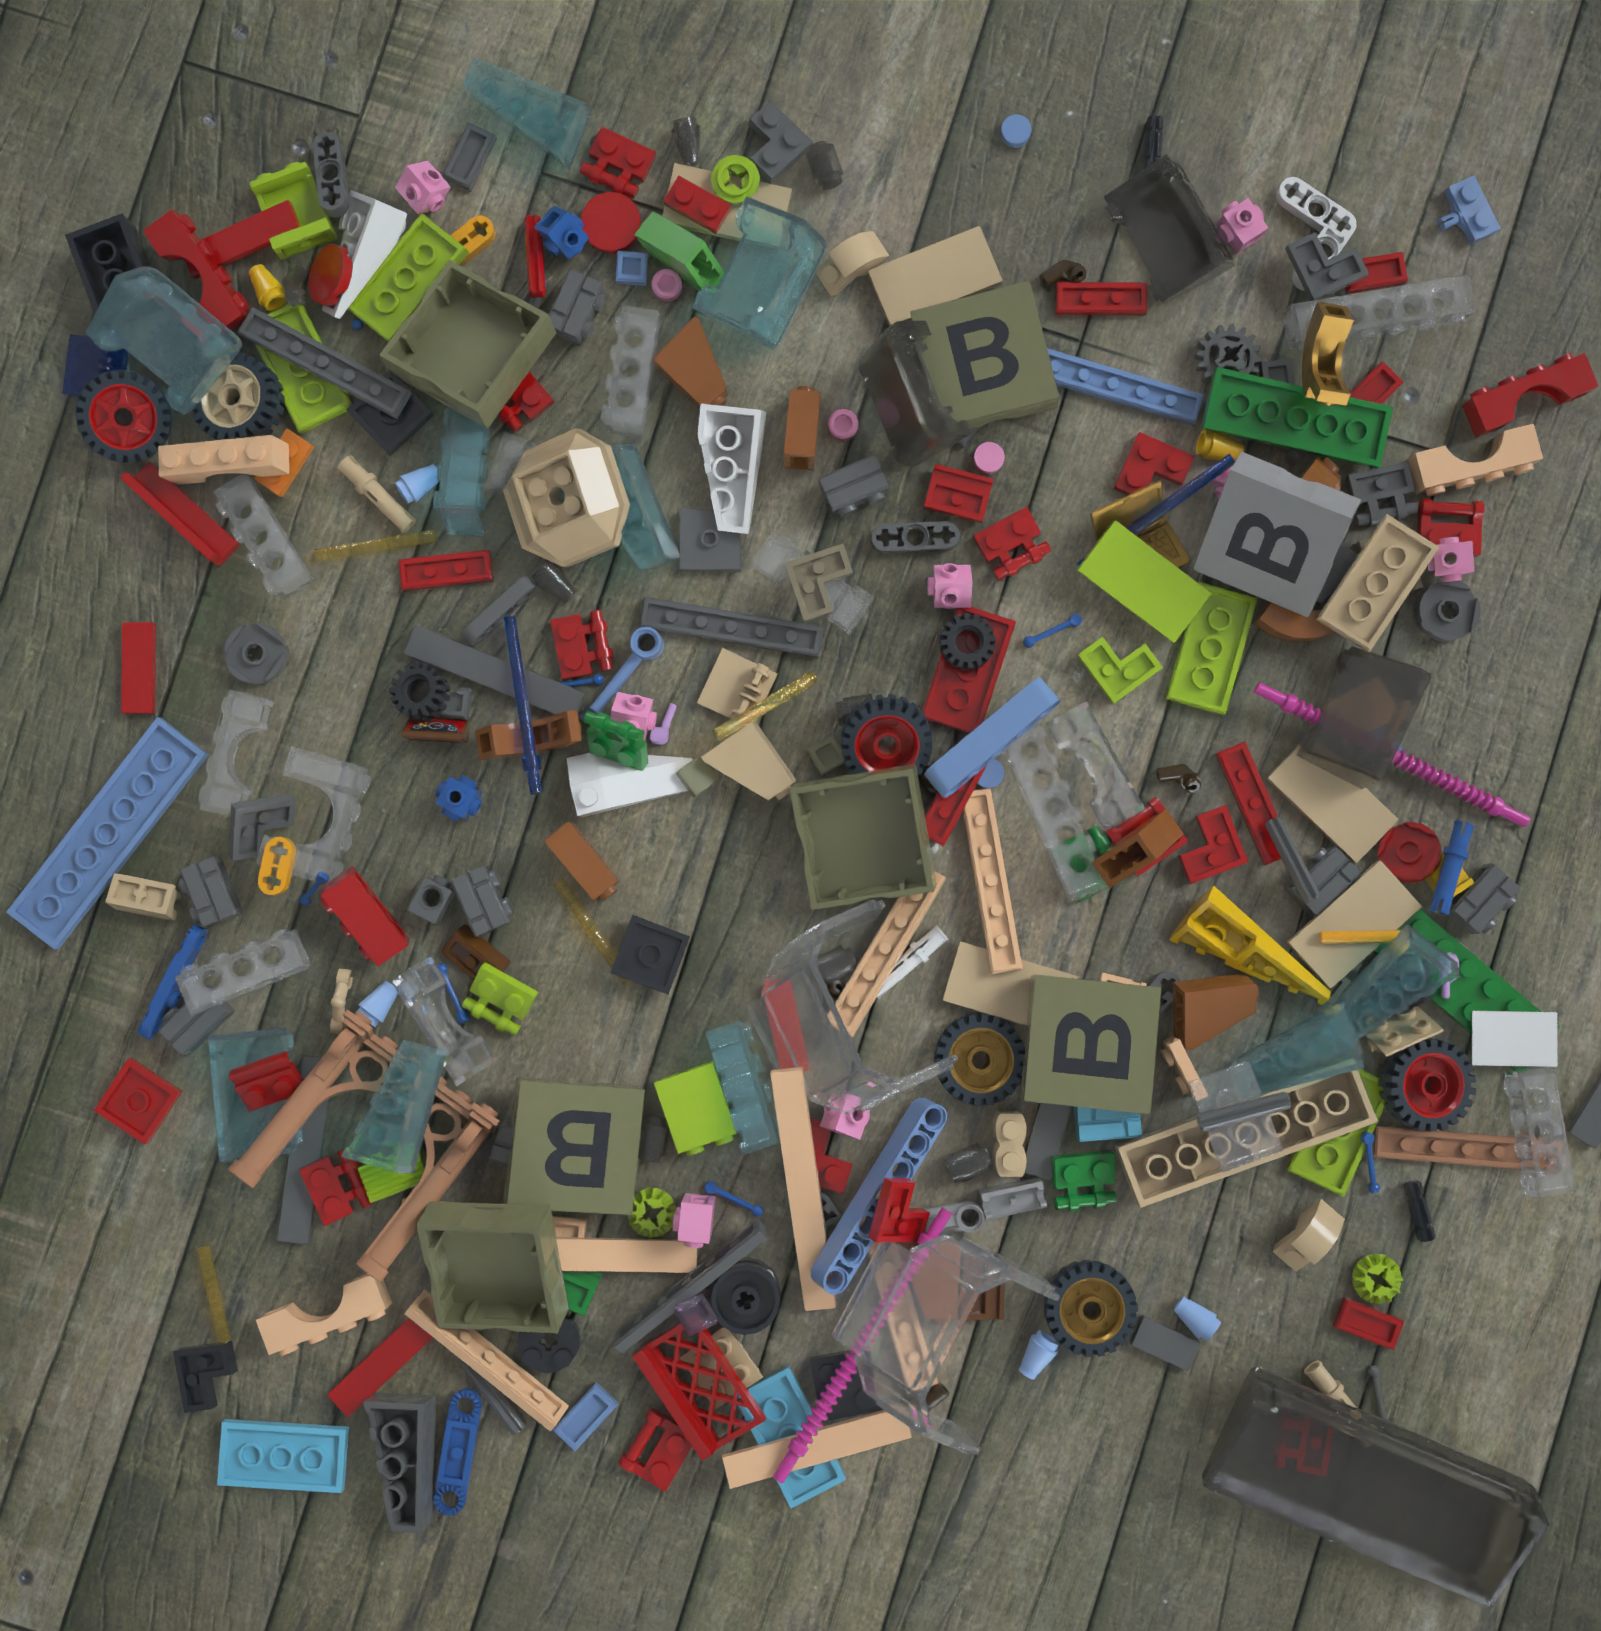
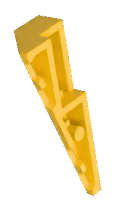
M1214 885L1193 904L1169 939L1176 944L1181 941L1196 948V952L1205 955L1207 952L1224 959V964L1268 983L1274 980L1288 986V991L1294 994L1300 991L1317 998V1003L1320 1005L1326 1003L1330 998L1331 991Z

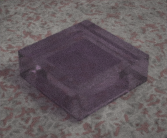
M703 1293L677 1304L674 1308V1312L688 1336L716 1325L718 1321Z

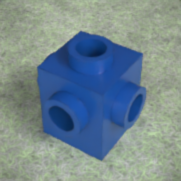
M553 206L534 227L545 240L543 246L554 257H557L559 254L569 260L581 252L584 243L590 238L582 229L584 223L572 212L569 214L567 211Z
M461 775L459 779L450 776L448 781L443 780L435 794L438 797L435 804L443 807L441 811L443 815L455 821H458L459 817L469 820L471 815L475 816L480 809L483 801L480 798L483 793L475 789L477 783ZM458 791L461 794V800L458 803H454L452 799Z

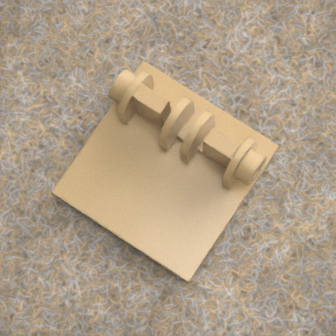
M722 648L697 703L746 726L750 722L756 721L778 673L769 670L763 664H756Z
M1418 1006L1413 1007L1409 1011H1395L1384 1017L1372 1019L1368 1024L1359 1027V1030L1369 1039L1366 1041L1368 1049L1371 1052H1382L1386 1057L1443 1032V1028Z
M722 1326L711 1335L746 1388L763 1378L759 1368L753 1363L748 1352L744 1350L743 1345L740 1344L733 1332ZM690 1350L682 1355L680 1359L695 1364L697 1351ZM702 1353L700 1366L716 1370L717 1361L713 1355ZM699 1373L697 1381L699 1387L712 1390L714 1377ZM719 1379L718 1392L733 1396L735 1388L731 1382ZM716 1399L715 1410L726 1402Z

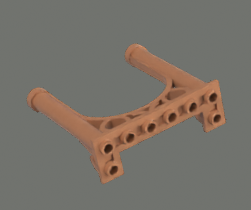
M347 1009L343 1014L344 1020L342 1023L344 1030L338 1035L327 1052L240 1160L235 1159L227 1170L245 1184L254 1188L312 1113L323 1102L338 1094L353 1091L371 1092L387 1097L399 1104L418 1124L425 1140L427 1159L423 1175L416 1187L367 1251L356 1262L359 1268L381 1283L389 1273L387 1271L389 1266L417 1231L416 1224L429 1202H438L485 1139L491 1133H496L500 1121L496 1118L498 1113L484 1103L479 1106L475 1102L473 1105H470L472 1099L460 1090L454 1093L445 1086L447 1081L439 1074L432 1072L429 1075L420 1068L423 1064L413 1055L408 1053L406 1056H403L395 1050L398 1045L385 1035L381 1039L376 1036L371 1026L372 1021L359 1011L353 1014ZM363 1046L369 1050V1051L364 1050V1051L359 1052V1050H360ZM363 1059L374 1060L375 1063L382 1067V1075L376 1081L361 1082L356 1072L357 1064ZM349 1064V1071L353 1082L331 1087ZM388 1065L410 1080L402 1085L390 1083L389 1087L382 1086L389 1077ZM420 1088L442 1103L428 1107L425 1110L424 1116L419 1112L423 1108L417 1098ZM409 1092V1100L401 1094H406ZM437 1111L444 1112L447 1116L451 1117L455 1123L453 1131L446 1135L431 1133L428 1119L433 1113ZM460 1117L467 1122L463 1129L461 1128ZM453 1140L434 1165V1142L447 1143Z

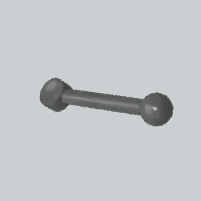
M1372 1365L1368 1368V1374L1373 1380L1379 1414L1376 1424L1381 1430L1386 1431L1390 1428V1421L1385 1417L1378 1378L1380 1369L1378 1366Z

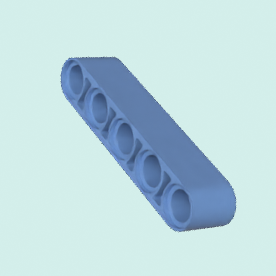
M1041 677L1036 678L931 765L924 773V776L943 798H947L1049 714L1061 700Z

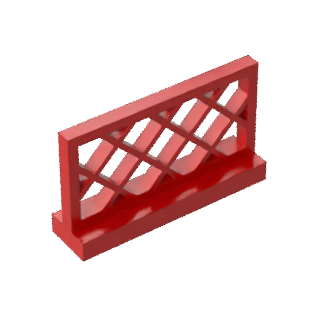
M696 1313L653 1340L651 1338L646 1341L632 1355L702 1461L712 1456L715 1450L761 1424L766 1419V1416ZM690 1325L694 1327L699 1335L698 1344L682 1340L685 1328ZM663 1342L676 1345L674 1358L664 1356L657 1346ZM681 1347L697 1351L695 1364L679 1360ZM702 1353L713 1355L717 1361L716 1370L700 1366ZM678 1368L693 1371L692 1384L680 1381L677 1376ZM699 1373L714 1377L712 1390L697 1386ZM719 1379L731 1382L735 1388L733 1396L718 1392ZM695 1394L711 1398L709 1410L698 1408L694 1402ZM716 1399L732 1403L730 1416L714 1412ZM737 1405L748 1408L754 1418L749 1421L735 1418ZM713 1420L729 1424L726 1435L721 1438L717 1436L712 1428Z

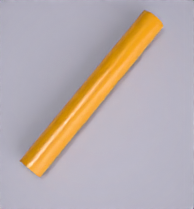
M1414 930L1319 932L1320 944L1414 943L1416 940Z

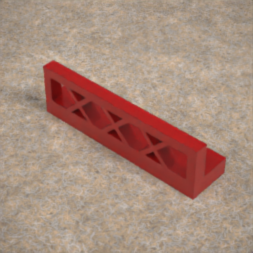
M148 462L135 477L128 472H125L120 477L123 482L185 539L216 565L221 566L241 545L177 485L159 477V469L151 462Z

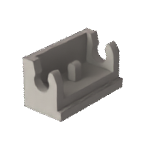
M1033 1177L978 1189L985 1221L1047 1207V1202L1043 1195L1044 1187L1042 1180L1039 1177Z

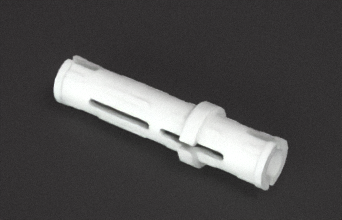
M937 925L916 943L913 941L909 944L910 948L899 958L879 992L878 999L922 961L926 963L930 960L928 956L949 940Z

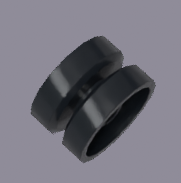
M745 1257L715 1280L711 1303L713 1313L722 1326L731 1332L747 1335L758 1333L771 1324L777 1315L781 1294L779 1279L773 1269L761 1260ZM747 1291V1295L752 1294V1296L745 1299L741 1296V1292Z

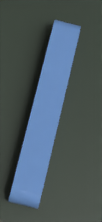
M924 1097L917 1098L910 1104L812 1265V1280L827 1293L836 1295L843 1292L874 1243L868 1236L878 1203L876 1196L882 1188L884 1178H908L912 1180L947 1121V1113L943 1106ZM930 1110L928 1118L925 1119L927 1111ZM914 1136V1141L909 1146V1141ZM898 1163L897 1169L892 1173L893 1167ZM866 1217L863 1225L859 1227L861 1220ZM849 1244L848 1250L843 1253L844 1248ZM833 1271L832 1277L826 1281L828 1274Z

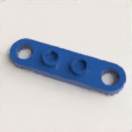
M194 924L188 930V933L185 934L187 939L183 938L182 941L184 942L180 945V952H176L148 1006L149 1011L146 1013V1017H143L145 1021L140 1022L139 1030L137 1031L140 1036L148 1040L153 1039L158 1033V1029L164 1023L162 1020L164 1015L179 1003L182 993L179 991L184 981H189L194 974L196 966L193 964L206 940L207 929Z
M472 1388L458 1390L453 1395L449 1405L434 1496L436 1510L438 1509L439 1513L445 1516L458 1514L467 1500L482 1409V1398ZM461 1397L472 1399L474 1403L473 1411L469 1413L462 1412L458 1408V1400ZM449 1490L455 1491L454 1493H457L459 1497L458 1504L454 1506L446 1505L442 1500L444 1492Z

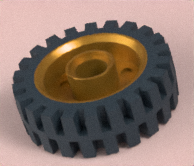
M970 1014L954 1020L941 1033L934 1052V1065L941 1084L953 1097L966 1104L989 1106L1005 1100L1006 1097L1015 1092L1018 1085L1020 1086L1025 1047L1016 1030L1006 1021L989 1014ZM978 1051H984L988 1055L987 1064L981 1068L975 1067L972 1063V1057Z
M1082 1260L1079 1263L1076 1261L1070 1263V1266L1067 1268L1064 1266L1059 1270L1060 1273L1057 1276L1054 1275L1052 1277L1050 1286L1047 1285L1046 1296L1043 1300L1044 1316L1051 1333L1063 1347L1077 1355L1083 1354L1085 1357L1097 1355L1101 1357L1105 1356L1106 1352L1113 1353L1117 1351L1116 1347L1119 1345L1123 1346L1127 1342L1126 1338L1128 1336L1131 1337L1134 1332L1133 1326L1137 1324L1138 1319L1136 1316V1312H1138L1136 1296L1130 1284L1115 1268L1100 1261ZM1087 1302H1097L1098 1308L1095 1313L1091 1315L1083 1313V1307Z

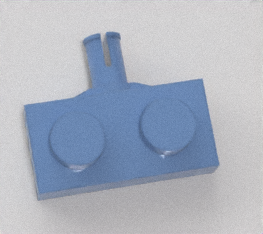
M1475 176L1453 184L1444 191L1450 204L1451 214L1437 219V226L1441 225L1439 230L1443 231L1456 224L1464 232L1471 245L1496 234L1501 229Z

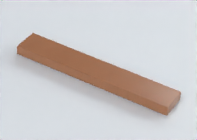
M1377 1125L1373 1132L1375 1140L1372 1143L1373 1157L1559 1172L1561 1141L1438 1130L1426 1131L1414 1128Z

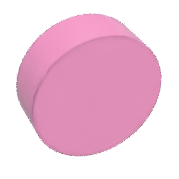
M671 269L659 270L652 278L653 293L661 301L670 302L677 299L682 292V281L679 274Z
M839 409L833 412L828 421V430L831 436L838 441L852 439L858 431L857 416L848 409Z
M985 442L979 445L973 457L975 467L984 474L996 473L1003 465L1004 451L994 442Z

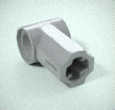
M966 1199L955 1204L923 1208L930 1212L925 1233L942 1207L950 1211L952 1216L940 1234L960 1231L975 1232L984 1223L982 1207L973 1199ZM966 1209H974L977 1211L978 1217L974 1222L968 1223L961 1218L962 1212Z

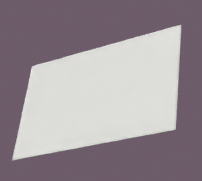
M1472 1011V1065L1557 1067V1012Z

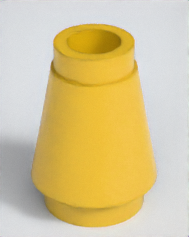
M258 264L249 270L248 274L260 306L265 307L268 311H275L287 303L286 289L264 265Z
M1205 430L1201 432L1196 444V454L1201 455L1202 459L1232 461L1237 460L1240 453L1244 452V444L1238 443L1223 434Z

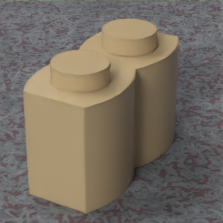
M996 1110L992 1119V1131L996 1139L992 1150V1162L1000 1177H1022L1026 1169V1153L1022 1144L1025 1141L1027 1129L1024 1116L1018 1110Z

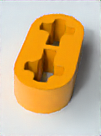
M482 215L475 216L450 235L469 251V254L460 265L468 263L494 241L496 232L489 218ZM476 227L486 228V236L483 237L481 234H477Z
M274 837L265 846L258 876L259 888L265 894L280 895L289 887L296 857V846L286 837ZM281 842H283V848L288 849L287 855H281L279 864H277L278 854L274 853V847H280ZM278 868L276 878L281 880L280 886H274L272 890L271 884L267 883V878L273 877L275 869Z

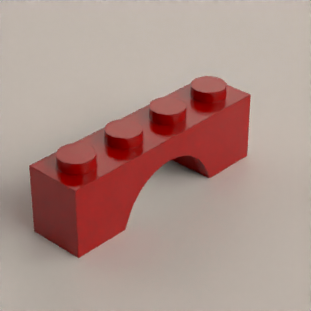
M171 209L145 228L143 232L160 257L170 261L186 259L197 268L202 279L203 291L196 311L213 335L225 338L242 325L249 313L247 310L250 307L249 303L240 292H235L230 285L232 278L222 266L218 267L212 258L215 255L212 248L205 240L199 239L195 233L197 227L193 220L187 214H181Z
M1572 353L1566 354L1554 360L1555 365L1545 368L1544 364H1541L1526 371L1527 376L1517 379L1516 375H1513L1498 382L1499 387L1489 391L1488 386L1470 393L1471 399L1465 402L1462 407L1475 438L1504 428L1514 421L1515 406L1522 394L1531 392L1541 393L1553 399L1558 405H1562L1587 395L1599 387L1586 354L1583 353L1573 357Z

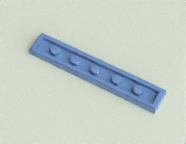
M1047 348L1057 386L1194 426L1196 424L1204 397L1203 394Z

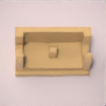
M114 873L105 903L116 910L176 921L178 913L174 909L175 900L181 899V894L175 889L176 886L173 884Z

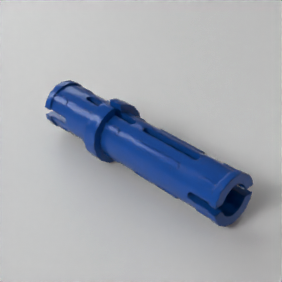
M1458 820L1454 821L1449 845L1444 847V862L1431 905L1428 909L1437 913L1440 901H1443L1440 911L1442 915H1449L1450 913L1449 910L1463 861L1467 860L1469 856L1467 847L1472 831L1475 828L1474 825L1466 822L1464 833L1461 835L1463 821Z

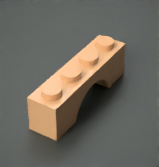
M1530 424L1505 430L1494 437L1491 451L1485 461L1472 463L1460 460L1446 446L1417 452L1409 457L1406 462L1409 464L1415 495L1426 492L1427 497L1445 492V487L1455 485L1456 489H1462L1474 485V480L1485 478L1486 482L1503 478L1505 472L1514 470L1515 475L1529 472L1534 469L1533 465L1543 459L1535 426Z
M273 435L158 446L159 477L177 485L206 482V477L226 473L250 474L260 477L289 474V444Z
M366 1273L349 1280L343 1285L342 1301L338 1309L332 1314L325 1316L310 1315L303 1312L292 1302L264 1313L256 1319V1323L268 1355L279 1352L283 1356L299 1348L297 1344L308 1340L309 1344H314L327 1338V1332L338 1329V1332L342 1333L357 1326L355 1322L366 1317L369 1322L386 1314L385 1309L392 1304V1300L384 1279L380 1283Z

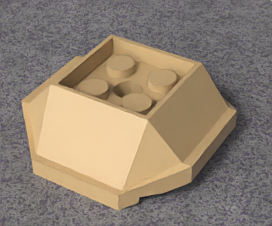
M575 428L524 451L503 489L522 549L562 567H570L620 545L621 531L627 518L630 503L610 445L581 429ZM564 491V493H565V500H564V502L562 503V502H561V494H562V492Z

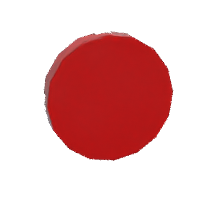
M618 192L601 193L588 201L582 211L581 221L584 223L582 229L590 237L587 241L594 249L607 252L608 254H617L618 251H626L635 244L637 237L634 234L641 226V218L637 206L629 197Z
M329 244L316 256L309 273L308 282L309 294L313 301L329 307L339 301V299H336L339 293L344 294L347 291L352 278L353 263L352 258L347 256L349 251L346 248Z
M1411 821L1390 828L1380 839L1377 849L1379 860L1383 862L1400 882L1405 883L1420 882L1433 875L1440 866L1442 858L1441 843L1434 831L1424 824Z

